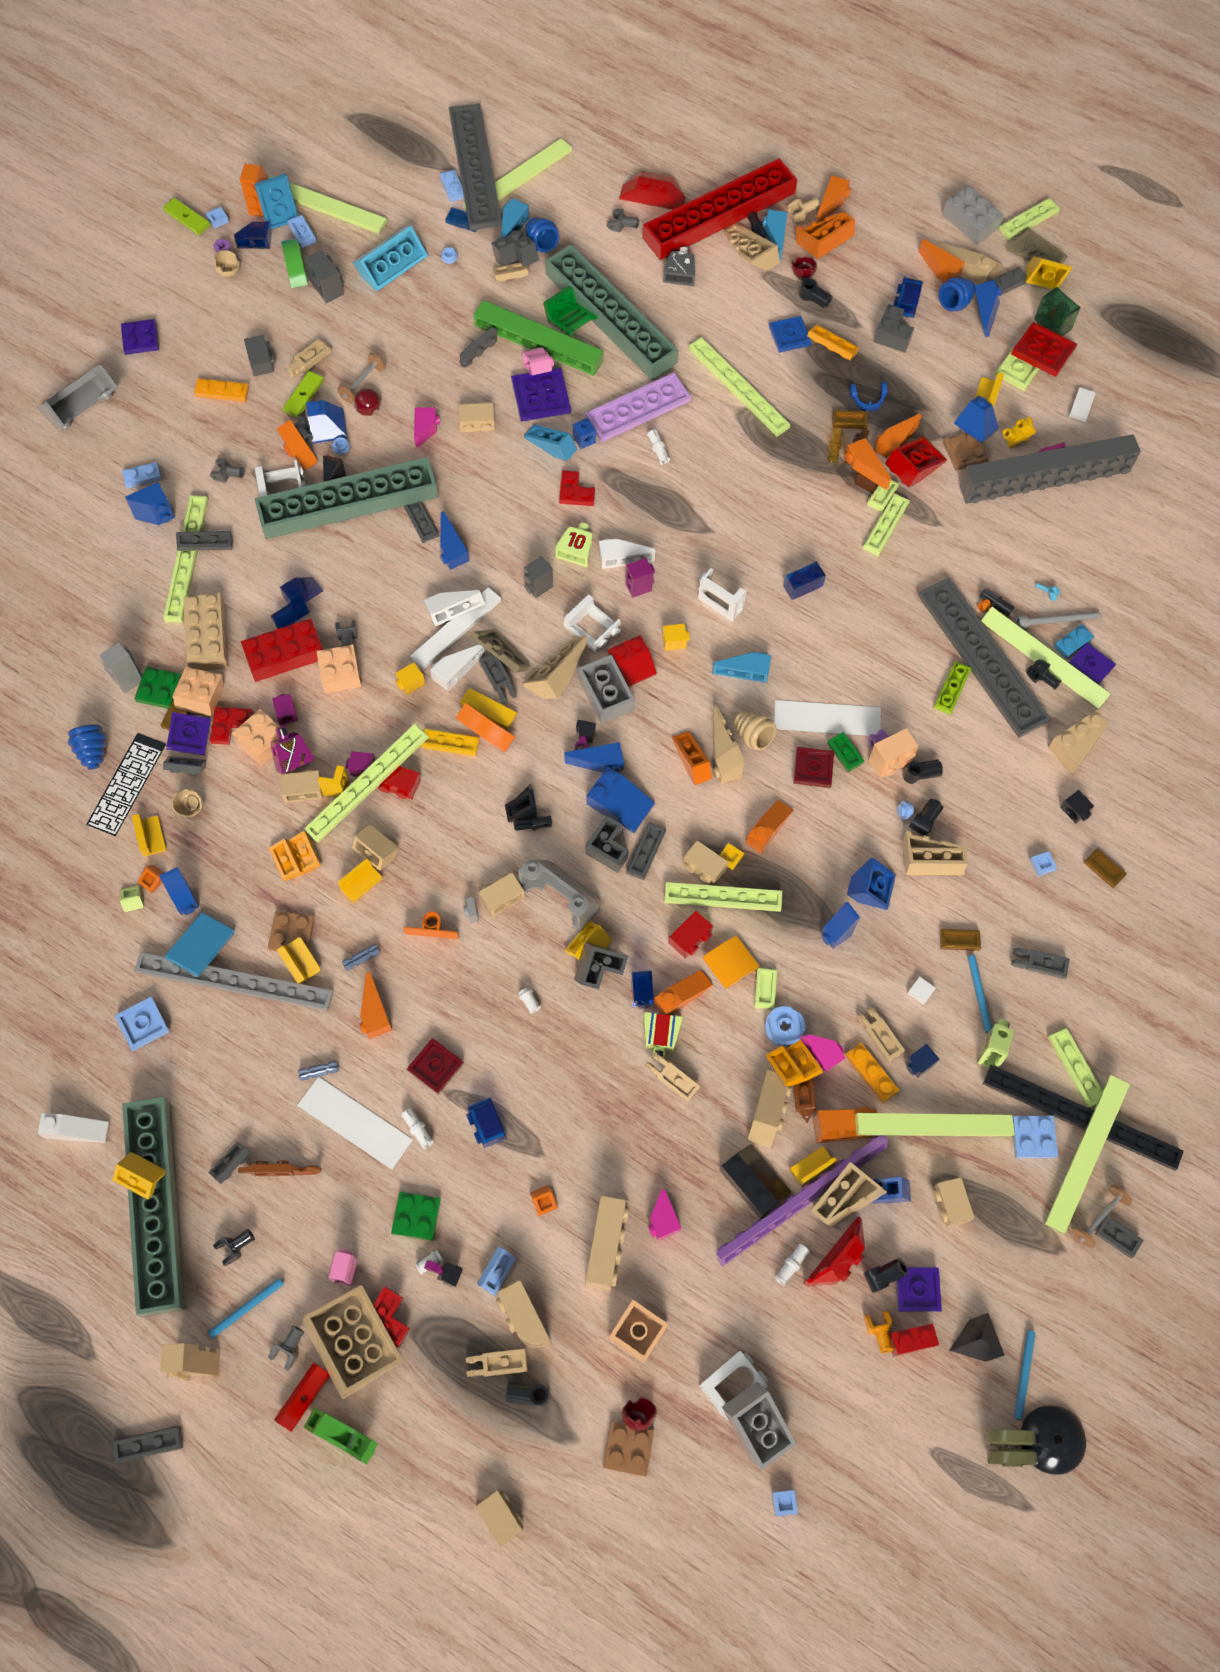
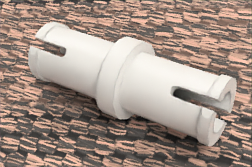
M654 429V432L653 430L649 431L647 436L651 441L652 450L656 453L659 463L663 465V462L664 464L668 463L670 458L665 450L666 445L661 441L658 431Z
M412 1108L408 1109V1113L404 1111L401 1116L409 1126L410 1133L415 1135L423 1149L427 1148V1144L430 1147L434 1141L426 1131L425 1124L420 1122Z
M797 1245L792 1255L785 1259L784 1266L774 1277L781 1285H787L789 1279L795 1272L799 1271L800 1264L810 1253L804 1245Z

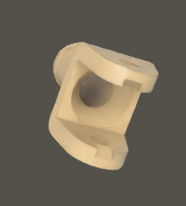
M816 197L804 204L797 199L788 205L787 210L789 213L800 211L793 218L794 222L798 224L805 222L807 213L820 208V204Z

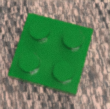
M146 667L134 698L135 701L169 709L174 700L173 694L182 674Z
M399 1192L391 1234L433 1241L441 1198Z

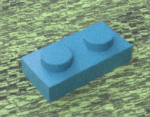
M1081 624L1056 642L1054 647L1067 659L1086 643L1091 642L1095 636Z

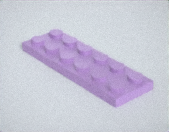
M671 373L585 413V419L589 418L596 430L597 437L602 443L690 402L691 396L676 374Z

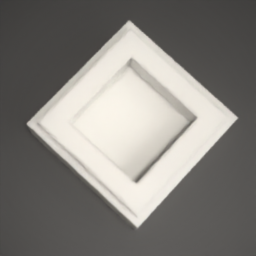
M919 977L907 994L924 1005L936 988Z

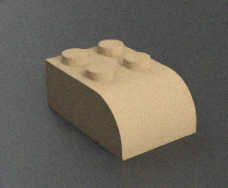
M521 1280L498 1291L499 1298L496 1299L501 1313L506 1312L509 1317L505 1320L511 1333L516 1332L520 1341L531 1348H543L549 1345L550 1339Z

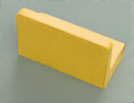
M998 372L995 380L982 377L975 398L977 396L983 397L994 407L1005 374Z
M339 765L336 767L333 779L318 777L317 780L322 794L337 798L349 786L345 767Z
M139 814L132 815L134 830L142 855L146 857L166 851L159 817L153 816L142 819Z
M366 858L340 879L338 885L342 893L354 903L382 880V876L373 868L370 860Z
M589 921L565 948V952L580 961L585 942L607 947L612 942V939L599 924Z
M297 938L290 944L277 949V952L298 984L303 983L321 971L320 966L302 938Z
M822 1146L792 1166L789 1171L802 1187L832 1167L837 1162L836 1157L832 1158L825 1147Z
M130 1152L116 1164L112 1181L149 1199L153 1196L156 1182L165 1175L166 1170Z

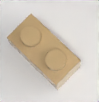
M493 403L458 405L460 432L470 433L474 431L487 432L495 430Z
M309 769L305 772H287L280 775L281 793L285 803L323 799V794L317 781L318 777H321L319 770Z
M371 824L354 836L352 849L363 858H368L371 864L379 871L396 859L399 848Z
M696 841L684 856L683 865L690 873L694 872L699 875L704 883H710L714 886L726 871L728 861L699 841Z
M513 873L500 876L491 885L483 886L479 891V898L491 917L525 898V894Z
M961 1177L940 1182L934 1186L933 1197L936 1202H939L941 1209L939 1211L942 1223L946 1224V1227L970 1222L975 1218Z
M496 1491L478 1504L476 1509L499 1547H501L523 1531L521 1525L524 1522L517 1512L513 1514L510 1510L509 1505L512 1503L506 1493L500 1494L499 1491Z

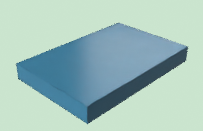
M286 173L254 183L268 230L287 225V220L298 217Z
M201 913L165 957L170 962L199 977L235 932L228 926Z

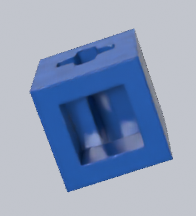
M589 418L573 424V438L580 449L596 443V430Z

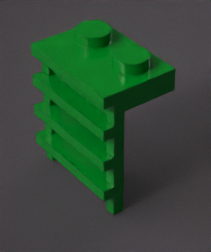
M570 286L543 302L547 321L549 323L552 322L554 327L558 326L560 331H565L567 335H573L574 331L592 319H597L595 314L576 302L574 289Z

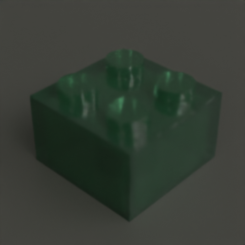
M1055 287L1042 297L1034 320L1055 334L1064 336L1072 330L1081 307L1058 287Z

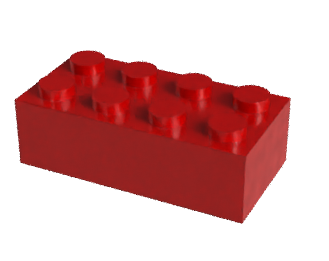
M311 618L241 641L255 682L318 662L317 651L323 650Z

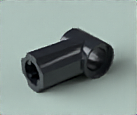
M805 278L799 292L800 298L805 301L811 300L826 309L833 296L819 288L814 279Z
M939 759L925 762L911 761L903 772V779L909 784H914L918 780L940 777L943 775L942 763Z
M930 798L920 814L917 813L909 828L922 836H927L934 825V821L944 808L941 802Z
M898 1258L883 1266L872 1268L863 1274L871 1292L875 1293L890 1286V1283L907 1276L908 1269L905 1262Z
M508 1382L506 1402L544 1406L550 1400V1392L543 1385ZM539 1389L544 1390L546 1394L545 1399L541 1402H537L534 1398L535 1392Z

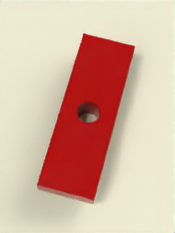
M313 1362L274 1421L292 1432L329 1378V1373Z

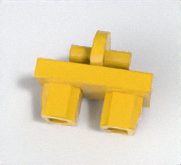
M1029 416L1026 419L1021 418L1014 427L1003 430L1002 434L1008 447L1013 448L1022 441L1028 442L1031 439L1030 436L1037 431L1033 425L1032 417Z

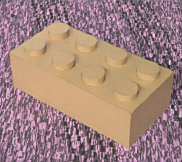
M221 594L183 597L186 660L188 666L203 671L228 668L225 606Z
M601 1196L586 1277V1287L611 1291L612 1286L616 1287L618 1271L614 1269L615 1264L620 1265L622 1249H618L619 1243L623 1244L626 1229L622 1227V1222L627 1223L629 1207L625 1206L626 1200Z

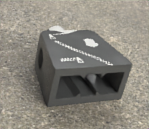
M680 247L679 252L672 251L664 268L663 283L694 287L695 256L692 253H688V248Z

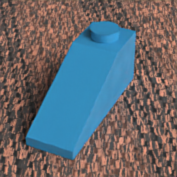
M513 198L509 203L505 204L503 208L501 237L508 236L513 231H519L529 219L528 205Z
M768 209V215L764 216L763 226L766 227L765 233L768 241L778 246L779 260L781 262L788 212Z
M533 425L524 435L525 439L554 458L567 461L578 450L570 433Z
M752 652L714 662L712 674L767 683L772 655H767L764 652Z

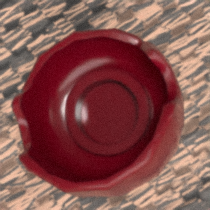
M797 257L795 262H791L793 274L799 279L810 278L817 271V263L811 257Z
M365 388L356 394L354 407L358 413L370 416L376 409L379 410L381 398L378 392Z
M640 1397L634 1403L629 1400L621 1411L623 1422L635 1431L648 1429L653 1424L657 1414L656 1406L652 1401Z

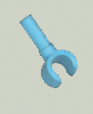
M1039 583L1035 586L1049 593L1050 600L1052 601L1057 600L1056 595L1060 596V590L1057 586L1049 588Z

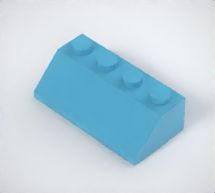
M406 226L353 261V264L360 276L375 291H378L426 258L428 254L412 226Z

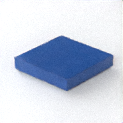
M801 316L769 323V329L779 353L811 346V340L807 337L808 332Z

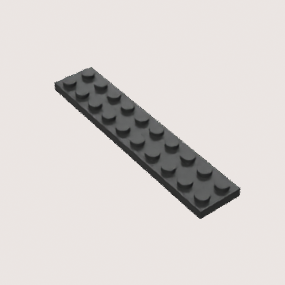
M480 104L449 107L469 230L501 227L502 221Z
M947 578L920 591L918 597L966 665L971 668V672L1017 737L1020 738L1049 723L1051 718L952 580Z

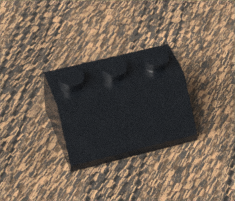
M752 1144L737 1152L720 1168V1172L759 1219L791 1193L789 1188Z

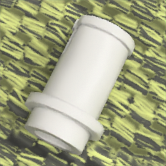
M527 987L518 994L520 996L519 999L523 1000L529 1013L532 1014L540 1010L541 1006L533 996V990Z
M432 1250L430 1255L415 1262L421 1275L428 1271L424 1269L427 1260L441 1265L440 1263L443 1262V1258L438 1250L435 1252Z

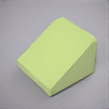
M140 885L120 890V902L125 912L143 908Z

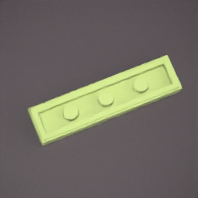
M1048 198L1000 225L999 231L1010 240L1059 212L1060 208L1051 198Z
M895 493L893 494L865 542L864 550L877 556L880 555L909 505L910 500Z
M1067 1027L1049 1035L1048 1039L1086 1107L1091 1108L1097 1105L1102 1089Z

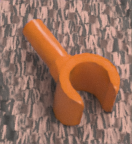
M984 599L977 605L978 610L981 612L989 611L991 609L990 600Z

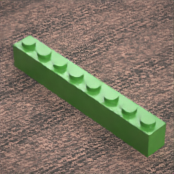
M483 300L474 313L475 326L486 331L492 327L497 331L498 336L528 349L543 347L545 351L547 350L549 357L552 356L554 360L594 376L603 362V350H600L598 347L588 345L581 340L574 339L567 334H562L553 328L543 326L536 321L529 320L522 315H517L493 303Z

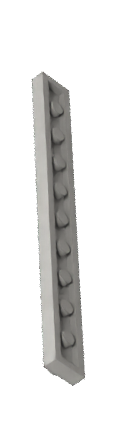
M142 952L139 954L134 970L138 974L329 1011L333 996V990L213 966H207L200 976L197 977L170 962L166 957Z

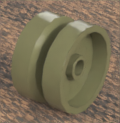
M986 1431V1443L993 1446H1001V1449H992L987 1452L988 1464L1002 1465L1003 1467L1038 1465L1037 1453L1033 1450L1022 1449V1446H1033L1036 1444L1035 1431Z

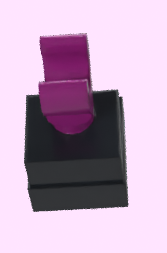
M577 720L576 733H579V741L575 744V750H578L580 746H583L584 749L588 748L587 742H593L596 723Z
M427 1260L424 1269L439 1274L437 1280L450 1287L457 1286L463 1268L448 1262H444L441 1266L431 1260Z

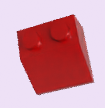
M641 635L608 649L607 656L612 655L628 687L657 674L650 651Z

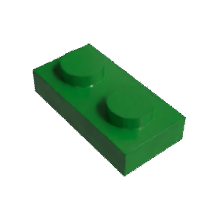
M844 732L828 740V746L832 751H835L834 754L847 772L864 764L863 758Z

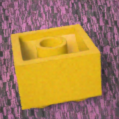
M1033 256L1026 266V283L1057 290L1072 270V266Z

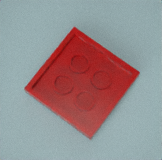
M1032 322L1012 350L1011 355L1049 375L1057 377L1078 344Z

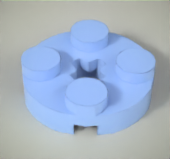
M780 1006L773 1009L765 1022L767 1037L774 1045H783V1047H789L801 1040L799 1036L804 1034L806 1027L802 1014L789 1006ZM782 1022H785L786 1025L790 1024L788 1031L780 1028Z

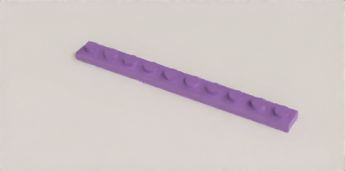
M884 1135L872 1137L866 1146L855 1149L849 1158L840 1160L831 1171L823 1172L817 1181L813 1184L808 1183L799 1194L787 1198L785 1204L781 1207L773 1208L767 1217L756 1220L746 1232L741 1231L735 1236V1240L720 1246L716 1255L722 1267L823 1195L850 1162L860 1168L887 1149L888 1139Z

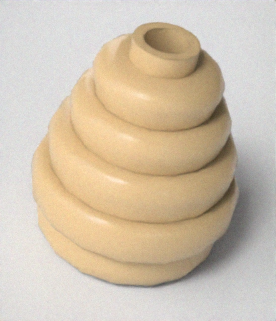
M742 711L734 717V728L744 745L748 748L761 751L773 742L777 728L769 716Z

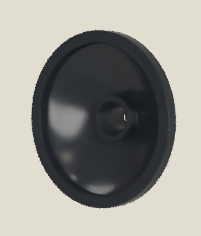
M1047 1405L1036 1408L1024 1419L1020 1430L1035 1431L1036 1444L1033 1446H1022V1449L1033 1450L1037 1453L1038 1465H1033L1036 1469L1046 1474L1061 1475L1074 1470L1081 1463L1086 1451V1436L1081 1423L1071 1412L1059 1406ZM1055 1435H1058L1060 1437V1442L1058 1444L1054 1441Z

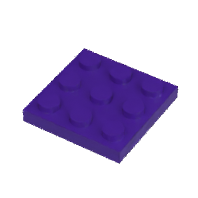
M555 368L551 372L537 375L525 373L511 376L521 422L571 414V406L561 368Z

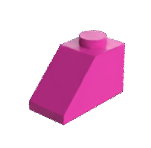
M415 407L414 440L416 447L421 446L437 432V425H440V415L436 414V407Z
M809 1034L799 1036L822 1068V1071H827L846 1059L843 1054V1047L840 1043H836V1041Z
M665 1189L660 1191L650 1217V1225H648L652 1238L656 1237L657 1241L674 1235L682 1229Z

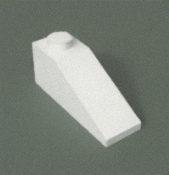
M604 539L599 541L602 569L626 566L644 558H647L648 562L655 561L654 548L620 539Z
M480 590L439 593L424 600L435 626L485 605Z
M479 644L443 657L439 662H435L430 670L431 678L445 690L449 691L485 655L484 647Z
M41 1113L38 1134L45 1139L106 1143L110 1122L63 1114Z

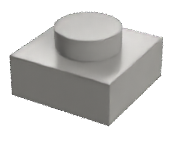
M466 898L467 905L463 906L465 917H470L471 923L478 922L474 898Z

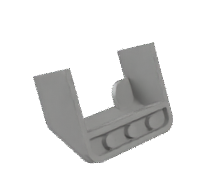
M100 364L37 408L57 430H65L71 426L70 421L99 400H108L113 396L111 392L117 390L118 387Z

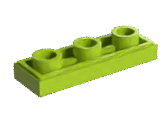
M173 198L163 206L165 213L198 236L210 227L209 221L176 198Z
M308 371L282 408L283 412L295 418L300 416L307 407L306 402L311 401L323 384L324 377Z
M956 661L954 662L934 705L935 709L951 715L971 671L970 667Z

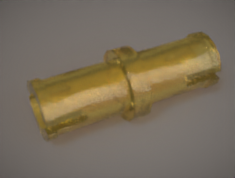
M840 428L833 429L832 438L829 441L827 459L830 462L838 461L839 451L842 449L843 430Z

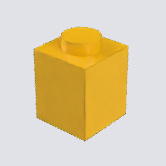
M684 623L663 626L662 638L665 651L687 647V641H690L689 630L685 629Z
M414 662L395 673V684L406 695L425 685L424 676Z

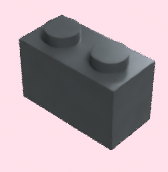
M264 335L244 339L253 376L274 372L272 365H275L273 354L269 355V352L272 350L269 341H265Z
M542 556L524 567V587L529 594L532 593L537 598L553 587V568Z

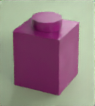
M281 694L272 698L280 726L298 721L290 694Z
M351 751L350 758L346 760V769L349 770L350 776L359 777L375 761L374 753Z

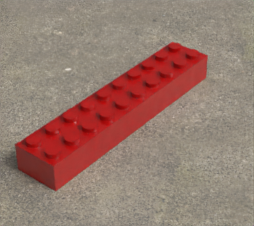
M778 158L643 224L642 238L658 259L662 260L670 256L672 251L678 252L680 247H688L747 218L751 212L753 214L754 212L757 213L794 195L798 179L782 160Z

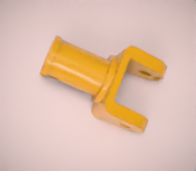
M887 1310L883 1311L885 1324L873 1326L870 1315H864L867 1333L869 1335H876L881 1354L893 1351L888 1335L892 1321Z

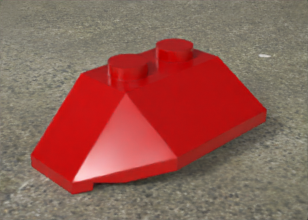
M642 171L623 184L619 199L673 210L684 205L686 197L674 177Z
M858 1216L806 1279L804 1282L806 1286L837 1284L840 1280L845 1282L852 1273L849 1271L850 1267L853 1264L857 1266L865 1257L862 1254L865 1250V1241L861 1217Z

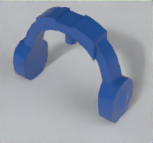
M881 382V399L876 404L872 405V402L869 401L868 405L860 401L855 384H850V398H853L857 406L863 411L878 410L884 401V397L887 395L886 382Z

